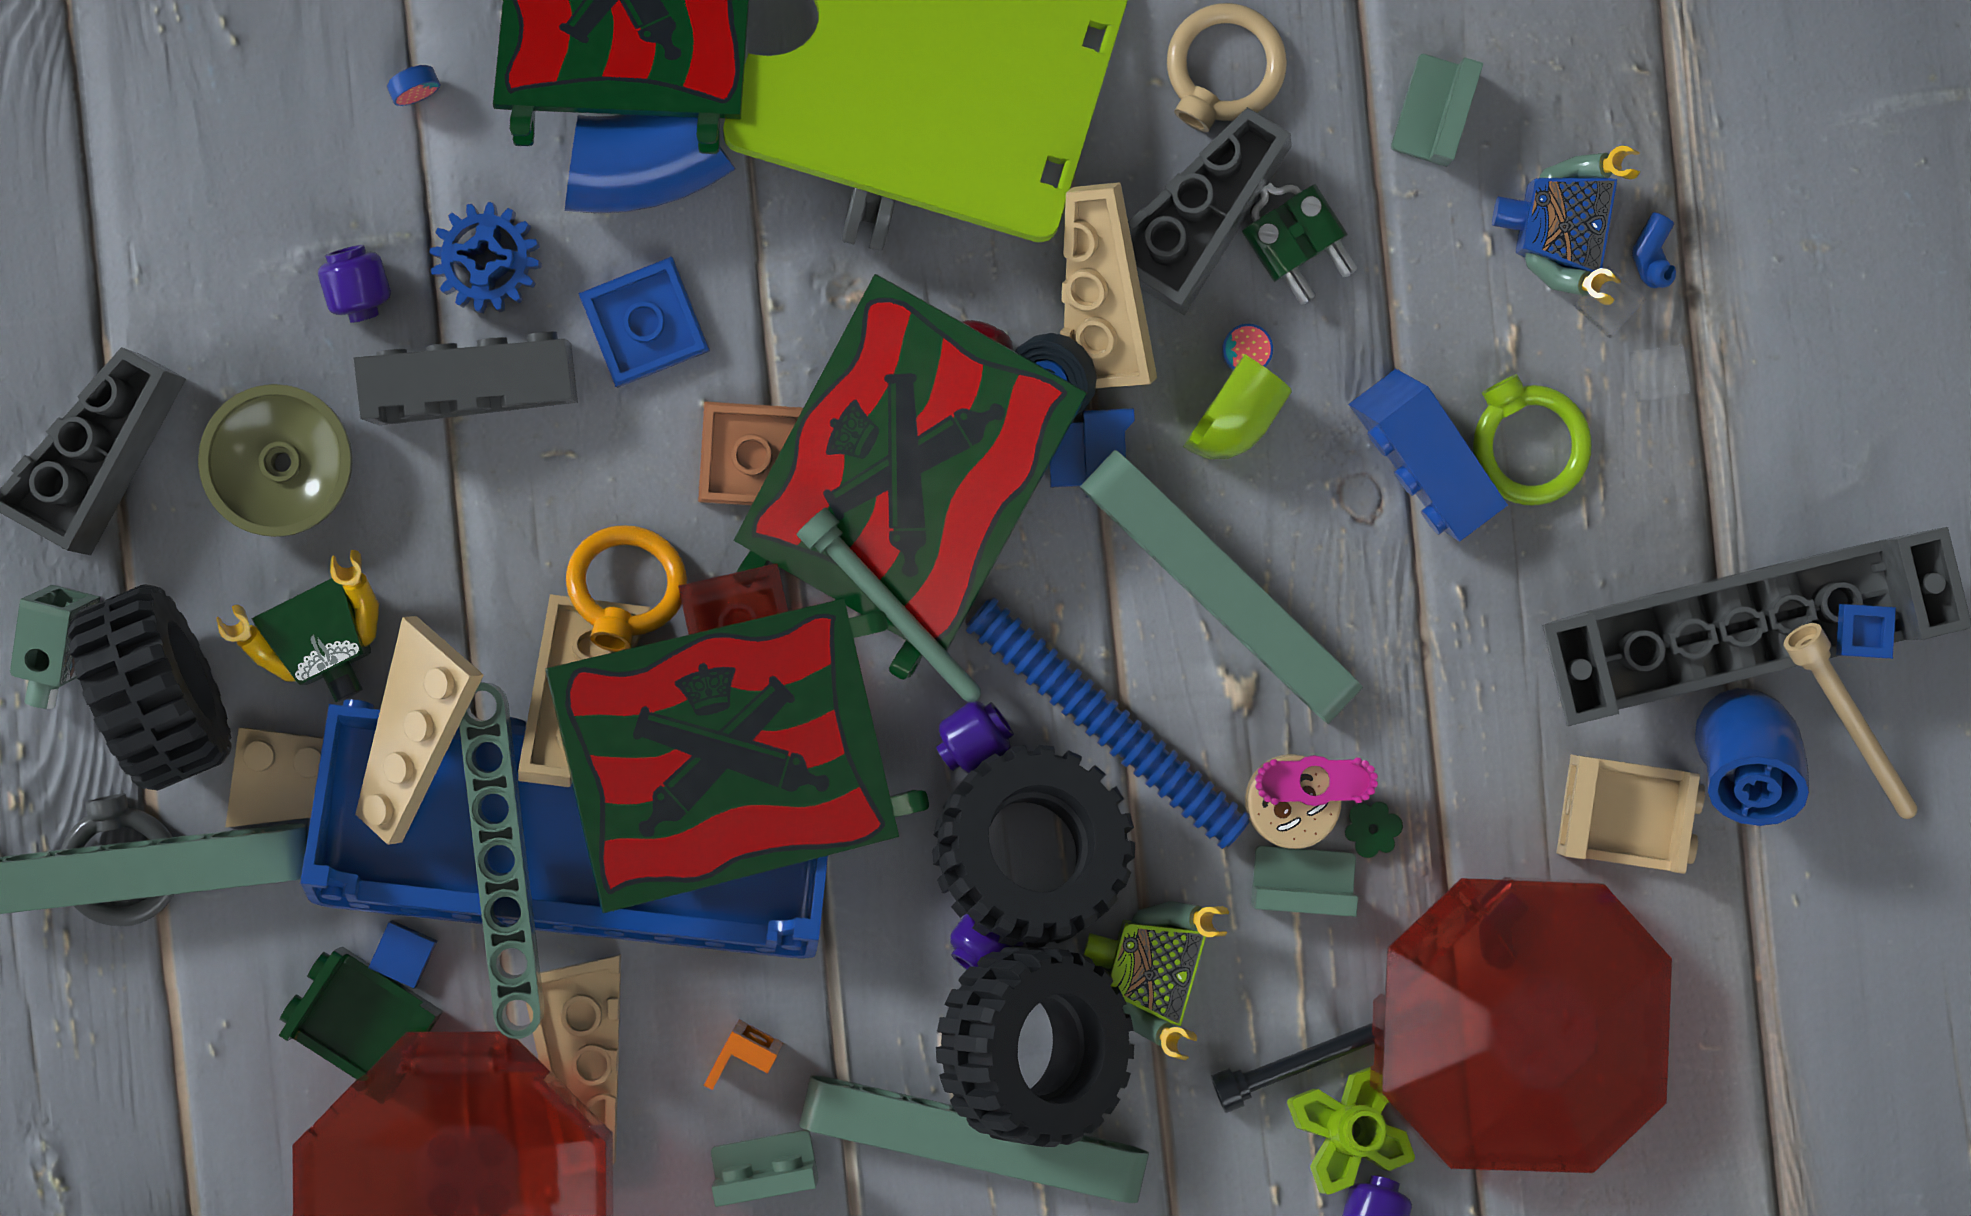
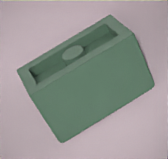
M1421 54L1417 58L1391 143V149L1447 167L1455 159L1484 63L1464 57L1459 64L1427 54Z
M1259 845L1255 849L1251 905L1255 909L1357 917L1358 896L1353 894L1356 856L1351 852L1288 849Z

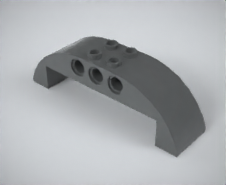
M1948 527L1897 536L1782 562L1619 602L1542 625L1566 725L1572 726L1617 715L1620 709L1799 666L1793 662L1786 651L1784 640L1793 630L1805 624L1817 623L1822 627L1831 642L1830 658L1839 656L1836 655L1839 604L1896 607L1894 643L1903 640H1925L1970 629L1971 618Z

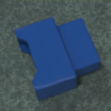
M1134 408L1083 411L1082 422L1071 423L1050 462V487H1080L1114 450L1126 458L1125 431L1135 421Z

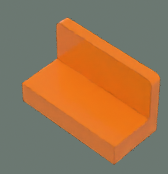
M739 1019L703 1086L713 1090L731 1055L768 1074L783 1042Z

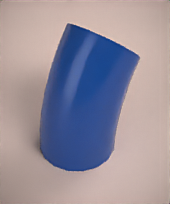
M622 114L615 116L578 115L568 177L565 211L596 214L629 212L657 207L700 191L725 177L736 168L720 146L717 154L699 153L696 137L698 118Z
M1734 688L1719 693L1704 706L1696 721L1695 743L1700 758L1707 765V791L1712 805L1723 816L1742 824L1756 826L1772 825L1795 817L1807 802L1809 772L1803 740L1794 718L1778 700L1755 689Z

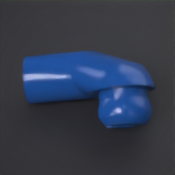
M1656 212L1651 214L1633 246L1632 257L1640 279L1651 288H1666L1674 282L1676 268L1667 261L1662 246L1672 230L1674 222Z

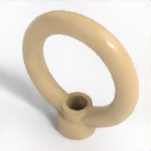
M1219 3L1197 10L1179 25L1168 47L1167 71L1170 82L1181 99L1174 110V113L1180 120L1194 129L1209 132L1215 120L1233 121L1247 107L1258 113L1272 102L1282 87L1287 66L1283 41L1272 23L1262 14L1249 7L1232 3ZM1229 23L1242 26L1251 31L1264 47L1267 59L1264 78L1256 90L1244 98L1233 101L1219 100L1216 95L1207 89L1195 86L1189 76L1187 54L1192 41L1201 31L1216 24Z

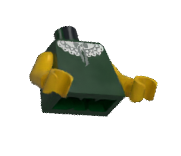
M351 550L350 559L353 566L350 568L338 565L336 557L333 555L330 564L331 579L251 618L254 625H249L247 613L242 606L233 605V613L240 622L229 626L224 624L221 618L217 617L216 622L221 637L227 641L236 642L256 664L286 682L296 681L299 685H309L324 678L336 703L359 693L363 688L351 664L371 654L370 644L376 638L379 602L366 575L361 573V554L357 550Z

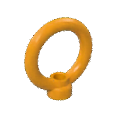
M619 525L601 529L588 536L578 545L567 566L566 587L574 608L588 623L593 625L591 641L602 649L617 652L629 649L633 636L655 631L668 623L676 615L686 596L687 574L679 553L665 538L642 527ZM630 545L642 548L654 555L664 567L667 575V588L660 603L653 609L639 615H631L628 611L618 607L602 608L598 605L588 591L586 574L591 561L600 552L614 546Z

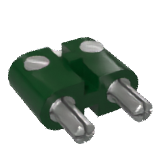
M1269 183L1262 189L1261 199L1252 210L1254 222L1242 230V233L1274 282L1284 278L1299 303L1306 304L1308 300L1311 301L1315 297V294L1298 269L1305 262L1326 250L1342 277H1348L1357 270V266L1340 241L1348 234L1316 184L1303 191L1294 185L1276 188L1272 183ZM1268 191L1274 195H1283L1288 192L1295 194L1294 197L1260 218L1259 212L1269 199Z

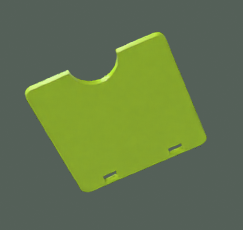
M814 0L819 20L815 32L806 43L791 52L780 55L763 56L748 53L744 68L741 119H725L723 126V138L731 150L1026 240L1045 242L1053 238L1057 233L1065 208L1066 192L1070 190L1128 0ZM1088 26L1105 30L1099 52L1083 46ZM1047 161L1064 164L1057 188L1040 182Z

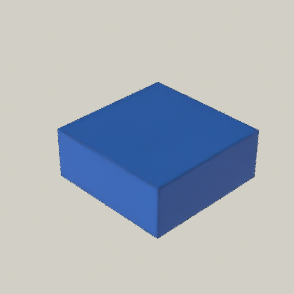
M1839 604L1836 655L1893 659L1896 607Z
M392 920L388 922L368 968L407 986L416 988L438 940Z

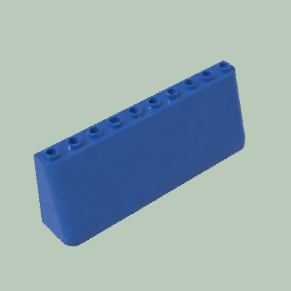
M344 700L343 705L329 704L300 881L308 900L311 903L330 908L483 924L460 728L458 727L403 842L387 845L355 815L380 710L374 709L373 704L362 700ZM510 717L518 779L526 722ZM492 742L481 744L476 751L477 764L486 771H495L500 767L503 759L501 749ZM518 781L535 930L805 959L816 956L828 856L602 913L572 784L570 787ZM491 793L482 802V812L488 820L501 822L506 819L509 806L503 796ZM496 845L488 853V863L494 871L507 873L514 867L515 857L508 847ZM501 897L494 904V913L500 922L513 924L519 920L521 908L515 899Z

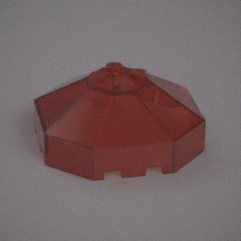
M1504 877L1502 880L1461 878L1387 947L1385 995L1379 994L1373 1000L1372 1035L1375 1036L1374 1065H1371L1370 1087L1433 1156L1450 1169L1594 1173L1667 1103L1672 958L1603 883L1589 880H1552Z
M500 1031L406 1032L366 1074L357 1079L292 1145L293 1216H613V1132L518 1039L509 1038Z

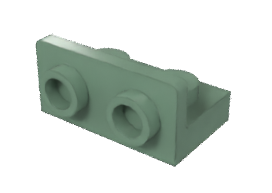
M803 1129L714 1146L711 1150L715 1180L711 1188L715 1207L815 1189L819 1177L811 1134L808 1130Z

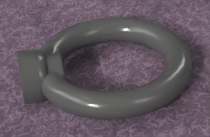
M123 793L86 801L85 805L88 816L80 820L68 833L61 850L84 847L95 834L123 827L137 830L149 840L173 836L155 817L141 810L128 808L127 797ZM174 894L146 897L136 904L123 907L111 906L105 903L76 905L74 907L84 916L101 924L132 926L145 922L161 912L171 901Z

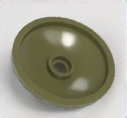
M280 384L256 386L242 391L226 401L208 422L201 438L198 454V468L202 486L215 509L226 520L240 529L253 534L271 537H284L302 533L325 520L336 509L345 495L350 482L353 464L351 443L347 431L333 409L320 398L305 390ZM286 453L291 459V465L288 470L280 472L275 466V461L280 454Z

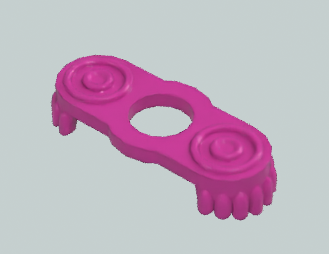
M1312 755L1304 757L1299 761H1277L1272 759L1270 762H1265L1263 767L1258 769V774L1255 777V787L1258 790L1259 796L1263 797L1264 801L1271 802L1273 805H1277L1279 802L1298 801L1311 806L1323 805L1329 801L1352 800L1356 803H1361L1363 800H1368L1370 795L1375 793L1374 788L1378 786L1376 781L1378 775L1374 772L1375 768L1369 765L1368 761L1361 760L1358 757L1354 758V760H1328L1325 757ZM1310 766H1320L1328 774L1329 785L1320 795H1309L1301 788V774Z

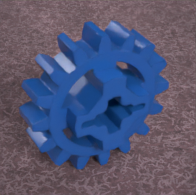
M487 203L484 214H479L473 204L466 205V218L461 219L454 213L448 215L453 225L450 231L441 228L436 229L435 233L444 242L442 247L430 248L429 253L441 259V264L434 266L431 272L436 277L446 276L447 280L439 288L444 294L448 295L456 290L459 291L455 303L460 307L464 308L473 299L475 311L484 314L488 302H492L497 311L503 312L505 311V298L510 297L518 303L523 301L521 293L518 291L521 285L531 288L535 287L536 283L527 274L529 269L541 268L542 263L530 257V252L540 248V244L536 239L525 240L524 237L529 233L531 226L526 221L514 226L516 213L512 209L507 208L499 217L494 203ZM476 228V233L464 244L458 243L465 233ZM500 228L506 230L512 236L518 252L503 247L500 243ZM488 246L491 252L503 260L496 259V262H487L486 268L483 270V266L468 256L482 255ZM454 265L466 267L471 273V288L465 286L458 278ZM507 272L514 273L507 283L495 289L498 279Z

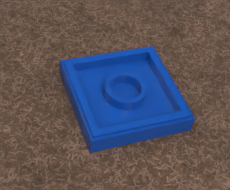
M672 256L578 293L617 388L710 351Z

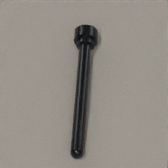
M1429 1000L1249 1072L1243 1073L1241 1069L1231 1072L1230 1068L1213 1074L1211 1075V1080L1220 1104L1225 1113L1244 1106L1243 1101L1252 1098L1251 1092L1438 1019L1442 1015V1006L1436 1000Z

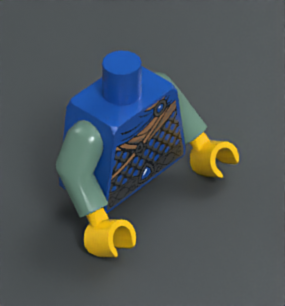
M1618 146L1610 154L1598 153L1574 156L1545 168L1539 178L1532 180L1527 185L1524 201L1497 197L1493 211L1492 226L1519 230L1516 254L1525 257L1527 268L1550 289L1582 296L1590 293L1592 297L1604 305H1610L1614 302L1615 299L1610 295L1600 293L1601 286L1607 281L1621 283V280L1610 270L1602 269L1617 179L1609 177L1613 173L1625 179L1637 178L1640 171L1635 169L1623 171L1621 166L1623 159L1627 155L1640 154L1636 149L1628 146Z

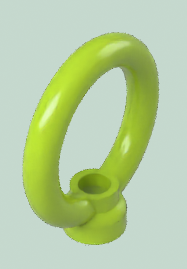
M1518 374L1503 379L1484 390L1482 395L1488 407L1482 413L1475 429L1473 453L1502 497L1516 504L1533 506L1553 502L1569 493L1583 477L1590 461L1592 448L1590 429L1585 416L1578 406L1566 395L1555 389L1538 385L1524 386ZM1528 405L1542 406L1554 411L1565 422L1571 436V454L1563 471L1553 480L1533 486L1523 485L1508 478L1499 468L1493 451L1494 435L1502 419Z

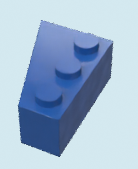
M1394 369L1348 404L1368 430L1367 434L1382 455L1387 456L1397 469L1394 471V474L1404 489L1411 496L1416 494L1425 508L1421 510V514L1438 535L1446 532L1460 542L1508 506L1427 385L1398 369Z

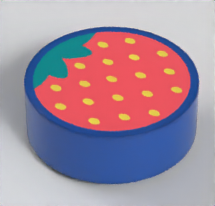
M418 65L405 69L393 76L387 84V89L395 105L406 106L428 98L440 88L441 84L433 67Z
M1241 324L1227 334L1222 344V356L1224 362L1232 371L1245 354L1264 367L1268 365L1273 355V343L1270 335L1262 327L1255 324Z

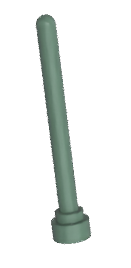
M825 507L798 531L797 537L810 550L815 547L820 554L825 551L867 597L886 614V617L966 702L972 703L977 701L981 696V689L978 684L840 538L843 532L837 527L840 522Z

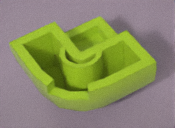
M1245 354L1215 400L1209 405L1183 447L1207 459H1230L1248 451L1266 433L1292 393L1291 388L1270 370Z

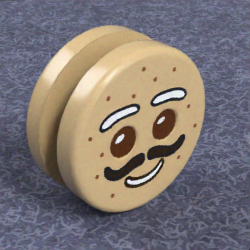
M1286 754L1272 759L1277 761H1299L1306 756ZM1310 766L1305 769L1300 777L1301 788L1309 795L1322 794L1329 785V777L1325 769L1320 766ZM1258 769L1254 772L1247 785L1245 808L1250 816L1249 820L1252 826L1263 838L1283 848L1302 849L1317 844L1333 830L1340 815L1341 801H1329L1319 806L1306 805L1301 801L1279 802L1277 805H1273L1271 802L1264 801L1263 797L1259 796L1258 790L1255 787V777L1258 774Z

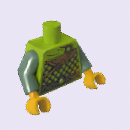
M1167 901L1138 910L1132 920H1123L1117 940L1093 933L1088 934L1083 955L1091 958L1095 966L1109 969L1108 973L1113 979V983L1110 986L1119 987L1127 1003L1123 1006L1124 1013L1130 1014L1134 1032L1162 1046L1164 1053L1170 1057L1181 1060L1189 1058L1181 1054L1177 1049L1178 1040L1182 1036L1197 1041V1035L1193 1031L1173 1027L1172 1024L1178 1026L1182 1024L1206 937H1220L1227 934V931L1216 930L1212 924L1215 914H1229L1228 908L1224 906L1203 908L1198 905Z

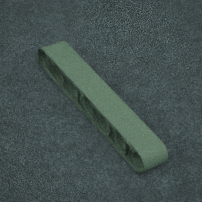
M1114 450L1080 486L1082 491L1327 724L1363 688L1329 652L1118 451Z
M481 682L475 693L479 691L491 693L497 703L496 711L490 719L480 720L471 713L469 704L459 728L494 1021L496 1027L503 1035L513 1039H522L531 1035L544 1017L543 990L509 703L506 694L499 686L493 683ZM484 742H492L501 749L503 755L502 763L495 771H486L477 764L476 751ZM488 794H499L507 801L509 812L503 821L492 822L483 815L482 802ZM504 845L513 852L515 864L510 872L498 873L489 866L488 853L493 846ZM511 897L518 902L521 908V916L516 923L504 924L496 918L494 904L498 898ZM515 948L522 951L527 960L526 970L518 975H511L505 972L500 964V955L503 950ZM513 1000L527 1002L533 1011L532 1022L524 1026H517L511 1023L506 1015L507 1004Z
M285 824L1 856L0 914L299 880L302 875L308 838L306 824Z
M812 1075L809 1078L799 1126L805 1130L1119 1202L1138 1203L1149 1156V1152L1144 1149L1084 1135L1080 1141L1069 1145L1059 1144L1056 1147H1039L991 1138L989 1134L977 1132L968 1125L967 1117L959 1116L950 1104L825 1076Z

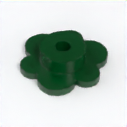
M1374 802L1371 807L1365 803H1358L1349 811V819L1352 824L1345 828V837L1349 841L1355 842V850L1360 856L1372 858L1379 850L1389 853L1394 849V837H1397L1402 832L1403 822L1398 815L1389 813V808L1384 802ZM1371 824H1375L1377 827L1374 833L1369 832Z

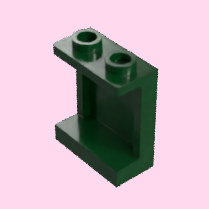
M343 946L335 949L331 955L323 952L307 975L309 979L313 980V983L302 998L296 994L281 1014L279 1020L286 1024L279 1036L286 1041L296 1040L366 1085L367 1087L364 1092L382 1102L390 1096L443 1011L396 980L369 969L370 964Z

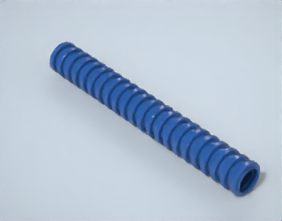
M995 597L991 600L988 599L966 624L968 626L965 630L967 633L972 634L975 632L980 637L977 641L981 645L987 642L991 646L989 651L993 655L998 652L1003 656L1001 661L1005 665H1008L1009 662L1016 667L1013 670L1014 673L1017 675L1023 673L1028 678L1025 682L1028 685L1035 683L1040 687L1037 692L1041 696L1047 693L1051 697L1049 702L1053 706L1057 703L1063 707L1062 714L1065 716L1071 714L1075 717L1073 721L1075 725L1080 726L1083 724L1087 727L1085 733L1089 737L1095 734L1099 738L1097 743L1101 747L1106 744L1111 748L1109 754L1113 757L1121 756L1123 758L1121 761L1123 766L1128 767L1131 765L1135 768L1133 774L1136 777L1143 775L1147 779L1145 784L1149 788L1155 785L1159 789L1157 794L1161 798L1167 796L1171 799L1169 802L1170 806L1182 808L1181 815L1185 818L1191 816L1194 819L1193 825L1197 829L1203 826L1206 829L1205 835L1209 839L1216 837L1218 839L1217 846L1221 849L1228 848L1240 836L1250 822V816L1246 811L1243 813L1238 812L1237 808L1239 805L1234 801L1228 803L1225 800L1227 795L1223 791L1216 793L1213 790L1214 784L1211 781L1204 783L1201 780L1202 773L1198 770L1193 773L1189 770L1191 765L1189 762L1184 760L1181 763L1176 758L1179 754L1175 750L1169 753L1165 749L1167 744L1163 740L1157 743L1153 739L1154 733L1151 730L1145 732L1141 729L1142 722L1138 719L1135 722L1130 720L1128 717L1131 713L1126 709L1121 712L1116 708L1119 703L1115 699L1109 702L1105 698L1107 693L1103 689L1096 691L1093 688L1094 681L1091 679L1085 681L1080 677L1083 673L1081 670L1076 669L1073 671L1068 666L1071 662L1067 658L1061 661L1057 657L1059 652L1055 648L1049 651L1045 647L1047 642L1043 638H1040L1038 641L1032 636L1035 632L1034 630L1022 628L1020 625L1023 621L1020 618L1013 620L1008 616L1011 611L1007 607L1001 610L997 606L999 601Z

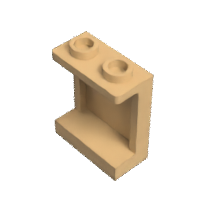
M1571 754L1556 853L1571 858L1593 859L1685 874L1687 864L1694 863L1698 848V837L1696 834H1692L1694 815L1702 812L1705 800L1704 784H1699L1700 774Z

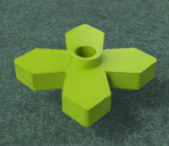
M1370 1066L1350 1074L1341 1102H1338L1319 1089H1311L1287 1100L1295 1127L1325 1138L1310 1165L1318 1191L1322 1194L1330 1195L1353 1186L1362 1157L1386 1171H1391L1415 1160V1154L1407 1132L1386 1125L1381 1115L1392 1095L1385 1071L1381 1066ZM1353 1124H1354L1355 1131H1354V1134H1353V1136H1352V1127H1353Z

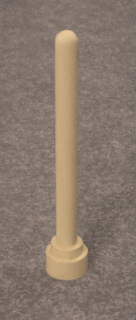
M1809 623L1796 628L1784 640L1786 651L1796 665L1802 666L1806 670H1811L1898 815L1903 819L1913 818L1917 814V805L1830 663L1831 653L1829 650L1831 642L1822 627L1817 623Z

